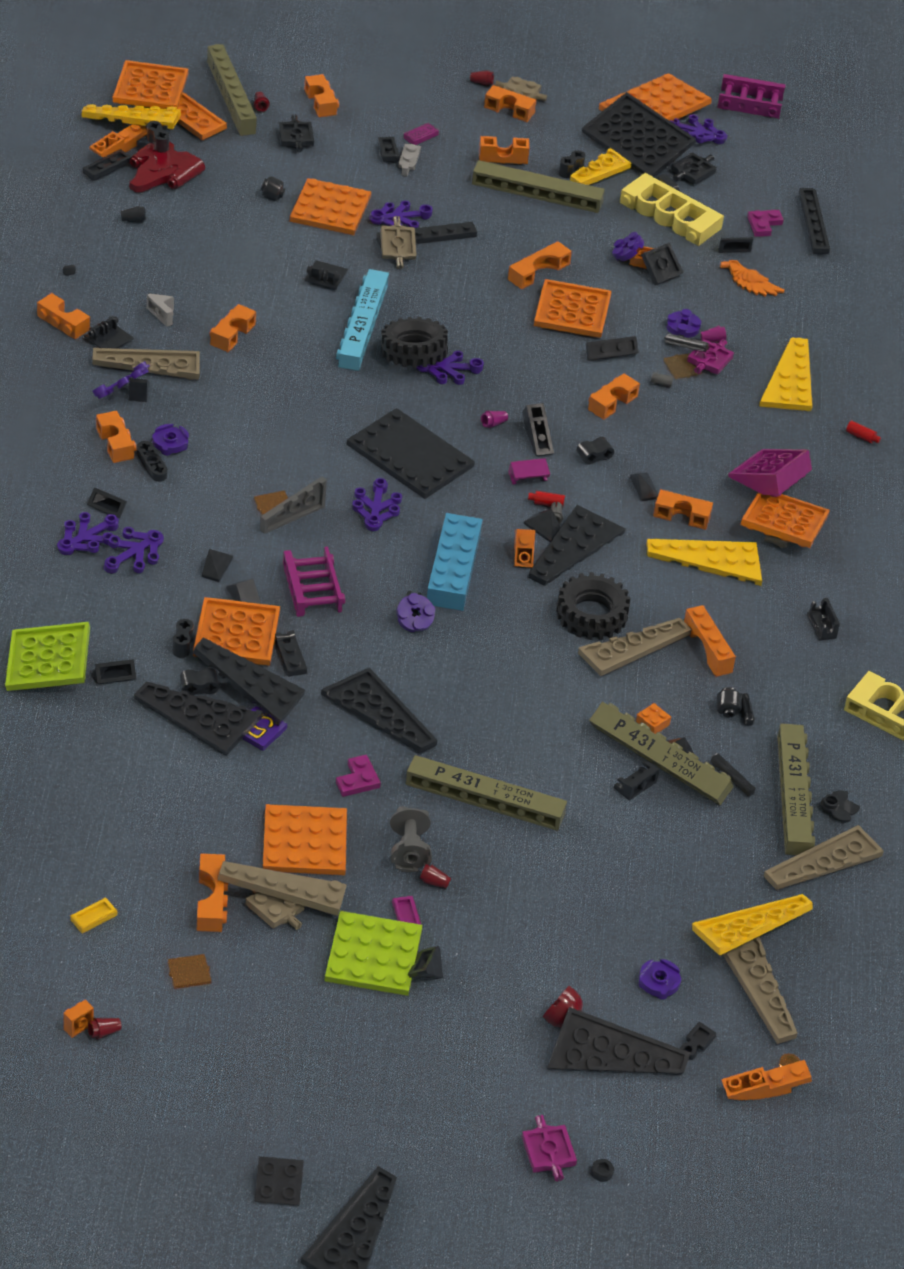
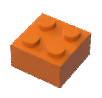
M643 246L641 249L639 247L636 250L638 253L630 258L629 265L647 269L641 254L654 248Z
M653 703L637 714L636 722L639 724L641 722L645 723L651 728L650 731L656 734L670 725L671 716Z
M86 999L64 1012V1030L71 1038L88 1029V1021L94 1018V1008Z

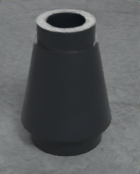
M139 205L121 211L122 221L142 222V220H146L145 207H140Z

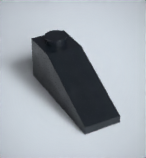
M544 403L526 405L522 415L535 455H553L554 450Z

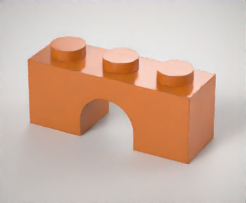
M324 74L305 76L304 90L309 99L314 98V110L317 116L337 115L339 100L335 98L334 90L330 88L329 81L326 80Z
M493 85L485 94L484 108L499 112L503 108H510L514 110L513 118L528 122L535 113L536 99Z
M480 136L479 160L503 164H528L529 139L513 138L512 144L509 147L501 148L497 145V137Z
M53 293L37 302V316L76 340L89 331L90 316L79 309L66 313L64 311V300Z
M240 304L231 309L229 314L222 318L216 327L211 329L209 334L211 337L210 345L229 352L237 344L238 331L247 334L256 325V311Z
M623 373L590 395L588 410L605 420L615 413L617 400L628 404L638 397L640 383Z
M117 411L97 414L96 429L102 440L107 439V452L112 462L116 463L134 459L136 443L134 440H131L130 431L125 428L123 417H120Z
M660 489L653 517L671 521L673 515L685 514L690 519L689 526L706 530L711 517L713 502Z

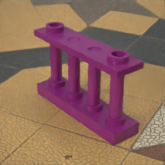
M724 74L721 90L725 91V94L720 93L717 108L779 119L782 104H779L778 100L783 101L786 84ZM731 92L739 93L741 95L740 97L731 95ZM747 95L756 96V99H750L746 97ZM762 97H763V98L772 99V100H771V102L762 101Z
M324 547V557L296 559V557L293 558L291 550L283 552V567L297 617L304 616L305 608L313 605L335 603L338 613L342 612V604H345V594L341 593L333 566L334 556L330 554L328 547ZM324 564L326 570L306 572L296 570L299 566ZM328 577L329 583L300 584L302 579ZM332 590L333 596L307 598L303 596L307 592Z

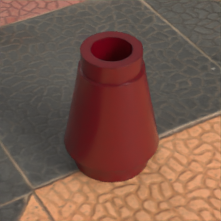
M490 70L471 72L470 81L486 86L493 85L494 72H490Z
M256 92L254 95L255 109L260 112L266 111L270 105L269 100L262 92Z
M432 864L431 866L425 865L419 878L425 884L447 889L451 881V877Z
M93 1018L88 1021L87 1028L91 1038L99 1039L121 1031L122 1025L119 1018Z

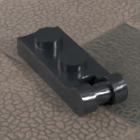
M294 630L288 631L285 634H281V632L275 633V643L288 677L307 674V666L297 643Z

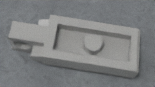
M414 144L404 145L399 161V168H402L401 176H408L409 170H415L421 146Z

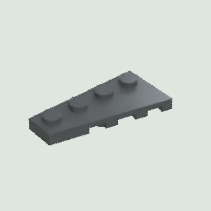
M323 476L263 514L260 520V530L266 534L324 508L327 480Z

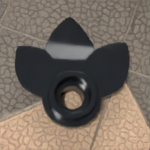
M843 790L834 791L832 794L826 795L820 803L824 811L831 813L834 818L843 822L851 821V815L856 814L860 810V806L847 800L848 791Z

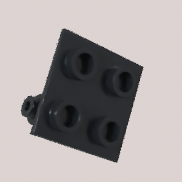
M316 260L311 267H307L306 272L308 274L304 281L337 290L348 269Z
M111 316L106 321H102L96 326L89 328L87 334L84 335L86 339L97 347L117 349L134 339L117 326L118 318L116 316Z
M259 1156L254 1202L300 1206L304 1160Z

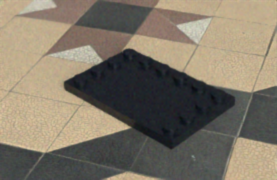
M628 92L624 93L582 127V132L607 150L609 148L613 149L631 162L633 168L642 174L646 173L652 177L659 174L696 143V138Z
M395 408L348 438L346 444L424 499L475 465V461L398 408Z

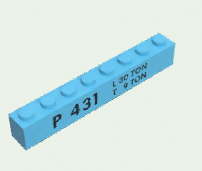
M369 269L367 276H363V286L360 285L359 296H356L355 300L356 307L353 306L351 317L348 319V328H345L344 331L345 339H341L340 349L337 351L338 367L359 371L388 287V272Z

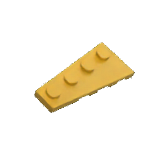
M609 148L607 153L599 155L596 161H590L587 167H582L571 174L570 181L590 185L630 169L631 162Z

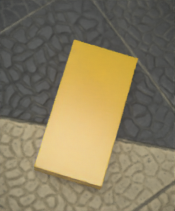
M105 897L70 915V920L83 934L117 916V910Z

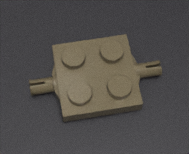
M511 77L507 83L500 81L495 83V86L544 102L547 100V95L539 93L541 85L533 81Z
M394 216V225L381 226L382 259H395L397 269L399 267L402 269L404 268V259H416L415 228L402 226L400 224V216Z
M253 891L255 894L246 898L245 905L273 929L285 923L291 924L296 930L302 926V922L296 919L295 916L304 911L305 906Z

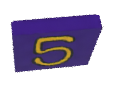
M255 706L252 711H261V708ZM264 714L259 722L245 735L243 740L264 751L287 729V723L282 721L278 726L274 723L273 717L269 714Z

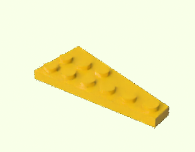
M89 104L81 111L83 118L100 120L107 117L109 121L113 122L122 119V123L144 126L151 121H158L162 126L168 125V129H174L181 116V109H176V107L160 109L159 106H152L150 108L135 106L134 108H128L126 105L118 107L103 105L102 107H96V105Z
M790 339L761 398L759 407L803 411L812 410L808 339Z
M647 539V555L650 558L666 562L673 560L681 562V566L688 567L692 565L698 567V570L724 577L731 575L739 577V581L745 582V580L754 581L755 585H762L756 542Z
M801 894L692 923V931L717 954L722 955L812 910V901Z

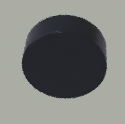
M598 1159L593 1163L591 1174L594 1179L600 1182H607L613 1177L614 1166L610 1161Z

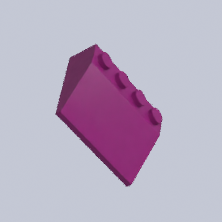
M761 449L728 473V476L763 495L778 497L812 470L809 450Z

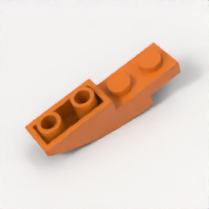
M131 124L118 134L112 131L89 146V149L102 157H106L120 149L128 152L137 147L139 139L147 135V128L143 125Z
M805 1060L768 1071H764L763 1067L721 1080L728 1099L756 1100L792 1093V1087L812 1082V1077Z

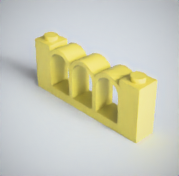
M646 173L621 190V204L632 210L636 209L641 215L654 216L656 223L667 227L672 226L673 231L677 235L686 237V240L697 246L722 229L724 215ZM651 196L658 199L656 201H647ZM669 206L677 209L675 211H665ZM688 216L695 219L690 222L683 221Z
M868 671L847 696L844 710L904 741V719L897 716L898 713L904 710V693L902 689L894 683L885 682L886 679ZM887 698L892 700L894 705L889 711H886L873 703L877 699Z

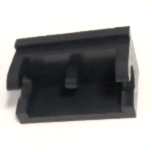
M823 598L821 605L816 607V602L813 601L807 616L818 640L837 639L840 622L829 599Z
M643 761L642 764L647 769L641 766L639 770L626 779L619 777L617 779L619 783L614 784V789L630 801L657 782L658 767L653 766L648 761Z

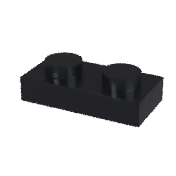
M394 136L378 137V146L383 162L399 161L400 156Z

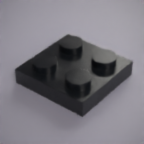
M670 242L641 254L654 285L684 273Z

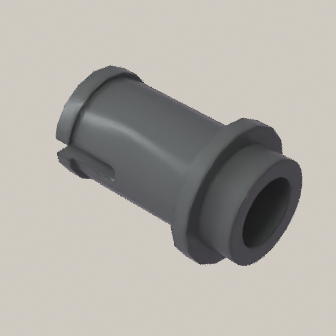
M659 371L657 373L653 372L651 382L654 385L657 383L671 387L674 376L660 374Z
M556 502L551 504V509L560 523L563 520V506L557 502V507H555Z
M768 535L765 537V542L780 546L781 549L787 548L789 545V541H783L778 537Z

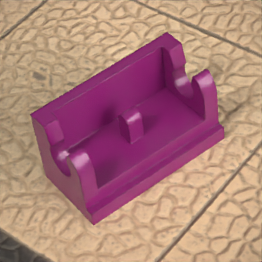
M546 458L511 462L508 471L513 485L516 484L518 479L542 477L543 481H548L547 477H550Z

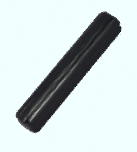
M669 333L664 338L667 344L702 352L709 350L708 342Z
M719 753L711 757V763L721 772L729 775L731 781L749 797L755 793L756 788Z

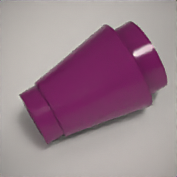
M719 325L700 332L701 341L705 339L709 342H720L721 339H727L724 326L720 327Z
M485 411L481 415L482 425L488 428L508 420L506 411Z

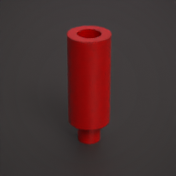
M852 420L847 425L846 432L869 443L874 441L878 444L881 441V437L872 429Z
M536 491V494L529 493L528 500H533L534 504L551 506L552 503L556 502L555 507H557V502L564 506L565 495Z

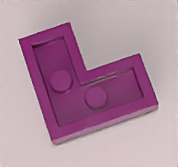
M780 210L748 211L747 214L755 237L771 236L772 230L770 226L783 225L784 221Z
M367 754L349 758L347 764L352 774L336 777V784L342 797L378 789L381 785Z

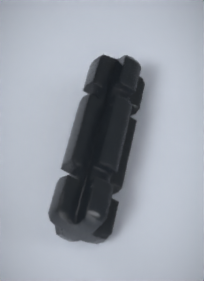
M741 693V712L744 724L753 725L755 717L749 694Z

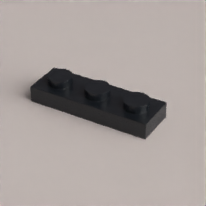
M120 149L83 167V173L94 181L129 164L131 156Z
M636 336L585 343L588 360L639 353Z

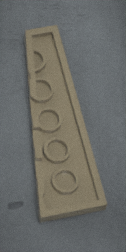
M93 348V365L133 370L135 366L145 361L147 365H150L147 368L149 370L148 373L184 377L189 380L199 379L200 351Z
M681 618L657 624L656 626L643 628V631L638 633L629 632L621 638L612 637L604 643L599 641L579 647L578 654L600 676H603L691 635L692 629Z
M857 825L766 870L764 877L777 890L882 857L884 850Z
M223 861L217 879L337 916L347 886L336 880L326 881Z
M758 936L724 953L723 956L776 1043L779 1044L796 1039V1028L786 1008L785 1000L778 990L777 980H774L772 968L767 962L760 937Z

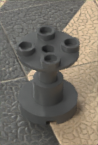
M402 806L397 809V812L390 819L392 830L402 836L401 841L391 849V862L396 864V868L400 871L417 872L418 868L431 864L432 850L418 836L426 832L431 825L429 813L426 810Z

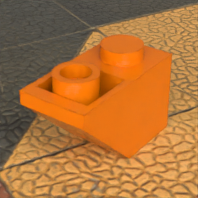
M515 529L514 566L533 567L535 530Z

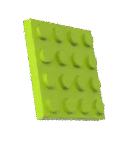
M89 622L12 630L5 683L6 690L12 691L85 683L90 635Z
M340 911L325 974V982L409 996L412 978H409L408 973L415 964L423 925Z

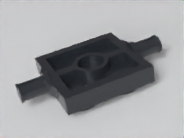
M294 114L291 115V121L279 122L282 147L295 146L296 152L298 153L299 150V153H301L302 147L314 146L312 122L298 121L296 114L295 118Z
M692 152L673 163L671 170L677 173L673 176L674 181L678 182L684 178L696 185L713 175L717 169L716 166L710 163L714 160V156L710 154L703 158Z

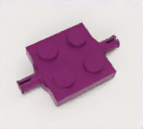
M703 339L704 342L709 343V350L706 352L693 350L688 356L687 362L697 366L694 369L695 373L698 372L700 374L705 369L718 375L732 360L734 352L724 347L727 345V341L721 339L717 344Z
M538 1115L535 1117L538 1127L534 1130L522 1132V1139L533 1173L549 1170L553 1172L555 1181H562L564 1176L561 1169L576 1166L577 1163L566 1126H547L544 1116Z

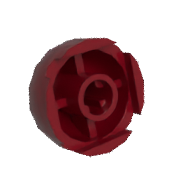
M568 986L542 1017L553 1027L561 1028L569 1007L579 1011L582 1010L583 1000L580 994L574 988Z

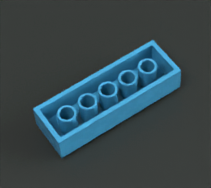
M446 513L427 591V599L430 600L433 606L464 610L481 536L483 519Z

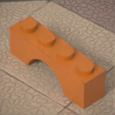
M557 241L509 266L508 280L522 290L534 284L536 270L550 268L559 271L570 265L572 251Z
M704 605L686 609L684 622L692 629L690 637L698 636L703 642L707 655V664L714 676L733 673L736 656Z
M200 853L199 883L209 887L213 894L204 900L198 901L197 931L222 932V924H227V911H223V907H227L228 895H224V891H228V883L217 880L223 861H225V854Z

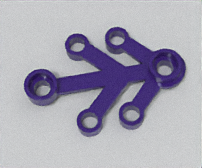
M693 114L689 115L688 120L693 126L682 124L677 118L671 121L691 136L696 137L697 143L713 141L716 144H723L728 137L724 131L717 130L713 126L714 121L709 118L704 120L703 126L698 122V116Z
M403 200L394 210V203L386 202L381 210L375 209L371 212L369 220L374 224L383 223L392 226L394 221L391 219L394 216H400V224L402 226L406 224L409 227L417 228L419 227V222L408 218L421 217L422 219H429L432 216L433 208L430 205L424 204L420 206L418 211H408L410 210V202Z
M454 351L451 356L443 358V361L436 362L435 365L427 364V367L420 365L416 369L421 372H429L437 378L436 381L439 384H445L447 382V374L454 378L455 384L462 385L464 384L465 376L454 369L471 370L472 373L479 374L483 370L484 362L480 358H473L470 360V363H453L454 361L461 362L463 360V352ZM437 369H441L442 371L446 372L447 374L441 373V372H439Z
M145 361L133 368V373L123 377L106 388L105 384L92 390L94 396L98 397V399L106 397L114 392V387L117 386L120 389L130 382L129 378L133 377V379H136L149 372L147 368L150 365H147Z
M377 478L373 482L374 502L365 495L366 490L364 488L358 487L355 489L354 496L360 500L352 502V509L365 519L364 524L370 531H378L383 525V521L400 514V507L395 504L402 502L401 493L394 492L391 494L390 499L381 503L382 494L387 492L388 483L384 478ZM363 503L372 511L371 514L363 508ZM389 508V511L379 515L380 511Z
M82 512L79 514L80 527L78 536L72 538V532L76 529V523L73 520L65 521L64 539L58 541L57 548L63 555H71L74 553V550L96 553L99 551V543L108 545L109 539L107 538L113 535L110 532L104 533L103 536L96 534L103 530H117L119 520L115 515L109 514L104 518V522L87 530V526L90 523V514Z
M125 527L123 529V538L127 540L132 538L143 540L140 543L120 540L116 535L109 537L108 545L111 548L120 547L127 548L128 550L116 557L110 556L105 560L104 570L107 573H116L120 563L135 554L133 570L136 573H142L145 568V563L143 562L144 549L148 546L150 547V553L148 554L147 562L152 565L158 563L159 554L157 553V548L164 541V536L161 532L157 530H150L147 533L135 532L132 527Z

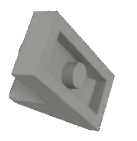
M148 294L147 309L166 327L172 325L174 297Z

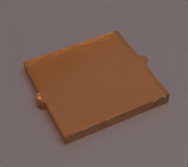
M690 353L676 354L675 356L663 359L675 379L690 378V376L702 374V372L700 374L698 372L695 373L694 369L697 366L687 362Z
M284 490L254 497L257 510H260L262 515L288 499Z
M205 954L168 959L169 977H172L174 989L211 984L210 966H207Z

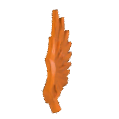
M737 260L720 262V268H729L734 282H737V285L741 286L743 290L746 287L749 293L752 290L755 295L760 293L766 297L767 293L777 296V292L784 293L785 289L768 282L769 279L762 276L757 270L743 267Z

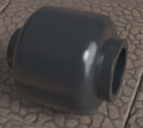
M270 176L268 179H264L260 190L264 197L276 201L279 197H283L286 189L283 188V181Z
M726 687L717 694V711L720 714H723L725 717H734L742 710L741 693L735 688Z

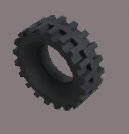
M407 317L404 320L398 318L397 322L392 320L390 325L385 324L384 329L382 328L383 358L387 357L388 362L393 361L395 365L402 364V367L410 365L413 368H417L420 365L423 367H427V364L435 365L436 361L441 362L443 358L447 357L448 330L445 329L444 324L439 325V321L432 322L430 318L426 320L422 319V317H417V319Z
M589 572V576H584L583 573H580L578 578L571 576L569 582L565 581L563 587H560L556 610L557 618L561 619L562 627L568 626L567 631L569 633L577 632V637L581 638L582 635L588 636V640H592V637H598V640H603V636L607 635L608 638H611L614 632L619 634L621 628L626 626L631 600L630 596H628V590H622L623 584L621 582L616 584L614 582L615 578H604L605 574L600 573V576H594V572ZM585 601L599 602L605 605L610 612L603 615L587 614L578 610L576 605Z

